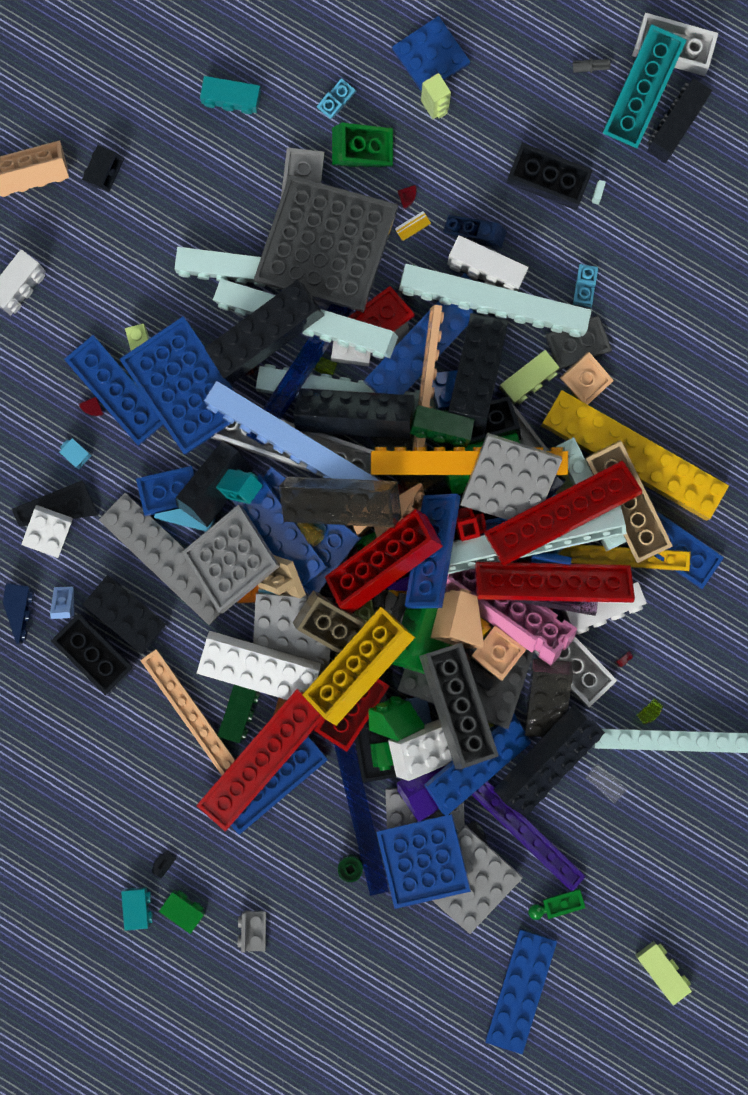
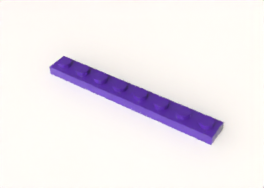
M488 781L477 789L472 796L570 891H574L586 876L522 814L507 806Z

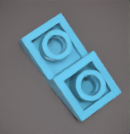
M341 78L331 92L325 95L317 105V108L332 119L356 93V90Z
M579 264L573 305L592 307L598 267Z

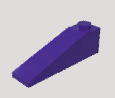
M445 766L413 780L407 781L402 779L397 782L398 793L418 822L435 813L438 809L437 804L424 784Z

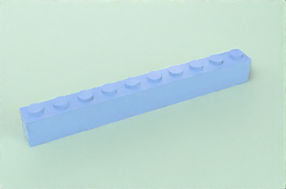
M216 381L204 400L208 405L206 408L213 413L220 412L228 422L233 424L235 421L240 424L239 428L248 434L253 432L262 443L266 444L268 441L274 445V450L281 454L286 452L290 455L289 459L297 464H300V462L307 465L306 469L313 474L317 472L322 474V479L330 484L335 482L340 485L339 489L348 495L350 492L357 496L356 500L364 505L367 503L372 504L383 486L382 481Z

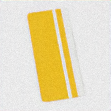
M422 211L396 227L395 230L401 240L404 241L430 225L431 222Z

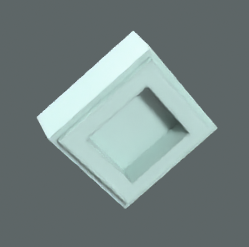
M599 180L597 182L592 203L599 204L605 181Z

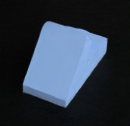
M54 587L50 610L51 619L71 618L74 616L73 587Z

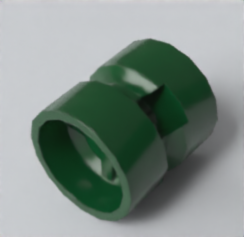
M348 854L340 859L338 874L343 881H357L363 873V864L358 856Z

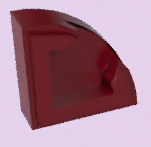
M416 185L397 191L403 210L410 207L414 202Z
M97 397L78 404L85 413L91 416L104 415Z
M629 650L614 662L618 667H623L633 658V654Z

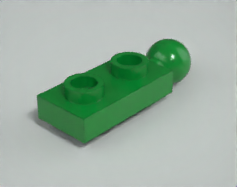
M575 889L574 891L542 899L544 906L534 904L530 906L528 914L533 920L541 919L545 913L548 919L586 907L580 889Z

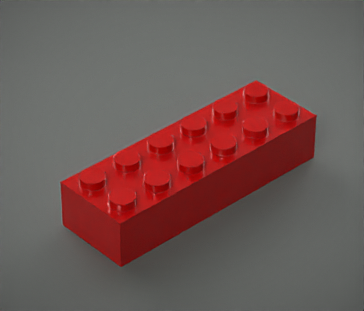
M415 509L326 575L325 579L339 608L352 614L442 548L443 545L428 517Z

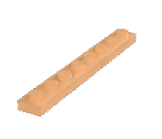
M434 305L430 308L418 405L432 408L430 406V399H433L434 396L432 383L437 375V369L434 367L435 361L439 357L437 343L440 342L442 335L439 327L444 318V312H441L442 306ZM414 435L412 451H414V447H426L427 451L426 438H418Z
M157 649L140 661L220 774L223 775L235 761L234 757Z

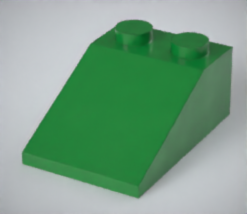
M343 122L332 127V165L346 167H392L393 128Z

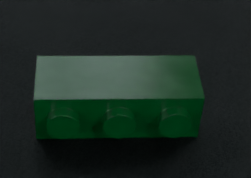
M417 405L413 415L410 434L418 438L433 439L437 443L445 442L453 444L455 447L466 448L471 440L474 419Z
M234 684L218 737L236 743L246 740L249 729H246L248 721H252L255 712L252 710L253 703L258 702L260 692Z

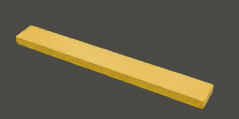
M580 544L563 548L559 554L572 557L571 563L631 565L632 568L689 571L690 552L664 550L658 553L664 557V562L655 556H651L639 563L636 562L631 549L627 547H615L606 552L603 546Z

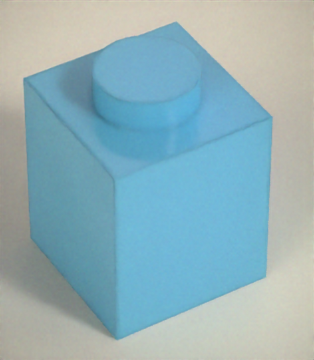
M73 438L70 441L66 440L60 447L61 451L59 453L77 469H80L92 456Z

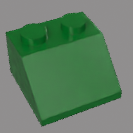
M391 697L389 700L378 703L376 706L368 709L369 731L390 739L400 741L425 728L424 723L411 703L403 700L401 697Z

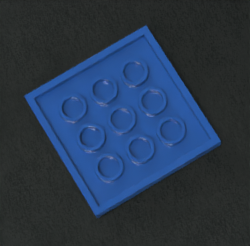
M453 814L376 832L394 909L471 892Z

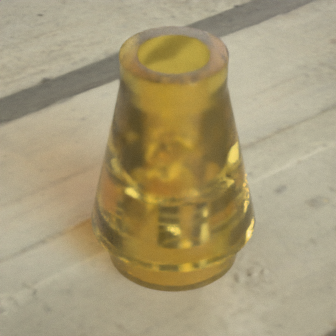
M302 518L297 523L308 544L316 546L324 539L323 530L306 518Z

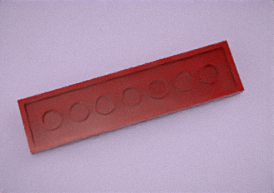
M622 460L484 532V535L501 564L505 566L643 494L642 489Z
M476 562L477 599L633 603L635 600L631 565L509 563L503 566L501 562Z
M298 688L196 805L224 831L233 824L323 719L322 715L302 695L303 692Z

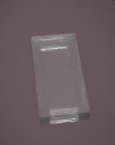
M598 763L585 777L614 804L627 790Z

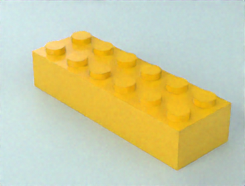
M380 607L302 695L324 719L337 726L415 637L392 614Z

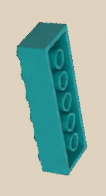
M650 25L603 129V134L638 148L687 41L686 39L655 25Z

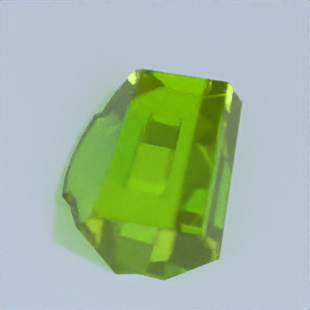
M314 354L310 366L319 373L334 375L337 363Z
M653 699L636 716L642 721L643 725L651 723L660 715L663 706L656 699Z

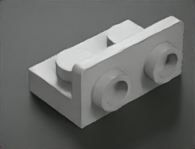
M243 911L242 916H238V928H241V936L238 935V947H241V953L246 951H266V911Z

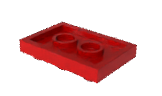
M389 286L367 302L364 313L355 311L348 318L396 331L414 317V312Z

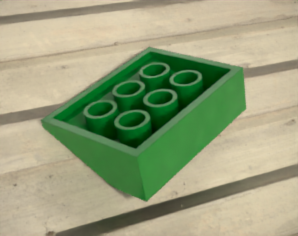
M406 607L401 624L415 638L392 663L393 665L425 674L419 656L452 646L431 638L438 608L408 609Z

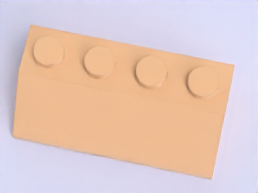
M60 140L0 156L1 197H6L18 191L24 192L29 188L37 186L43 187L55 181L62 182L69 178L68 167Z

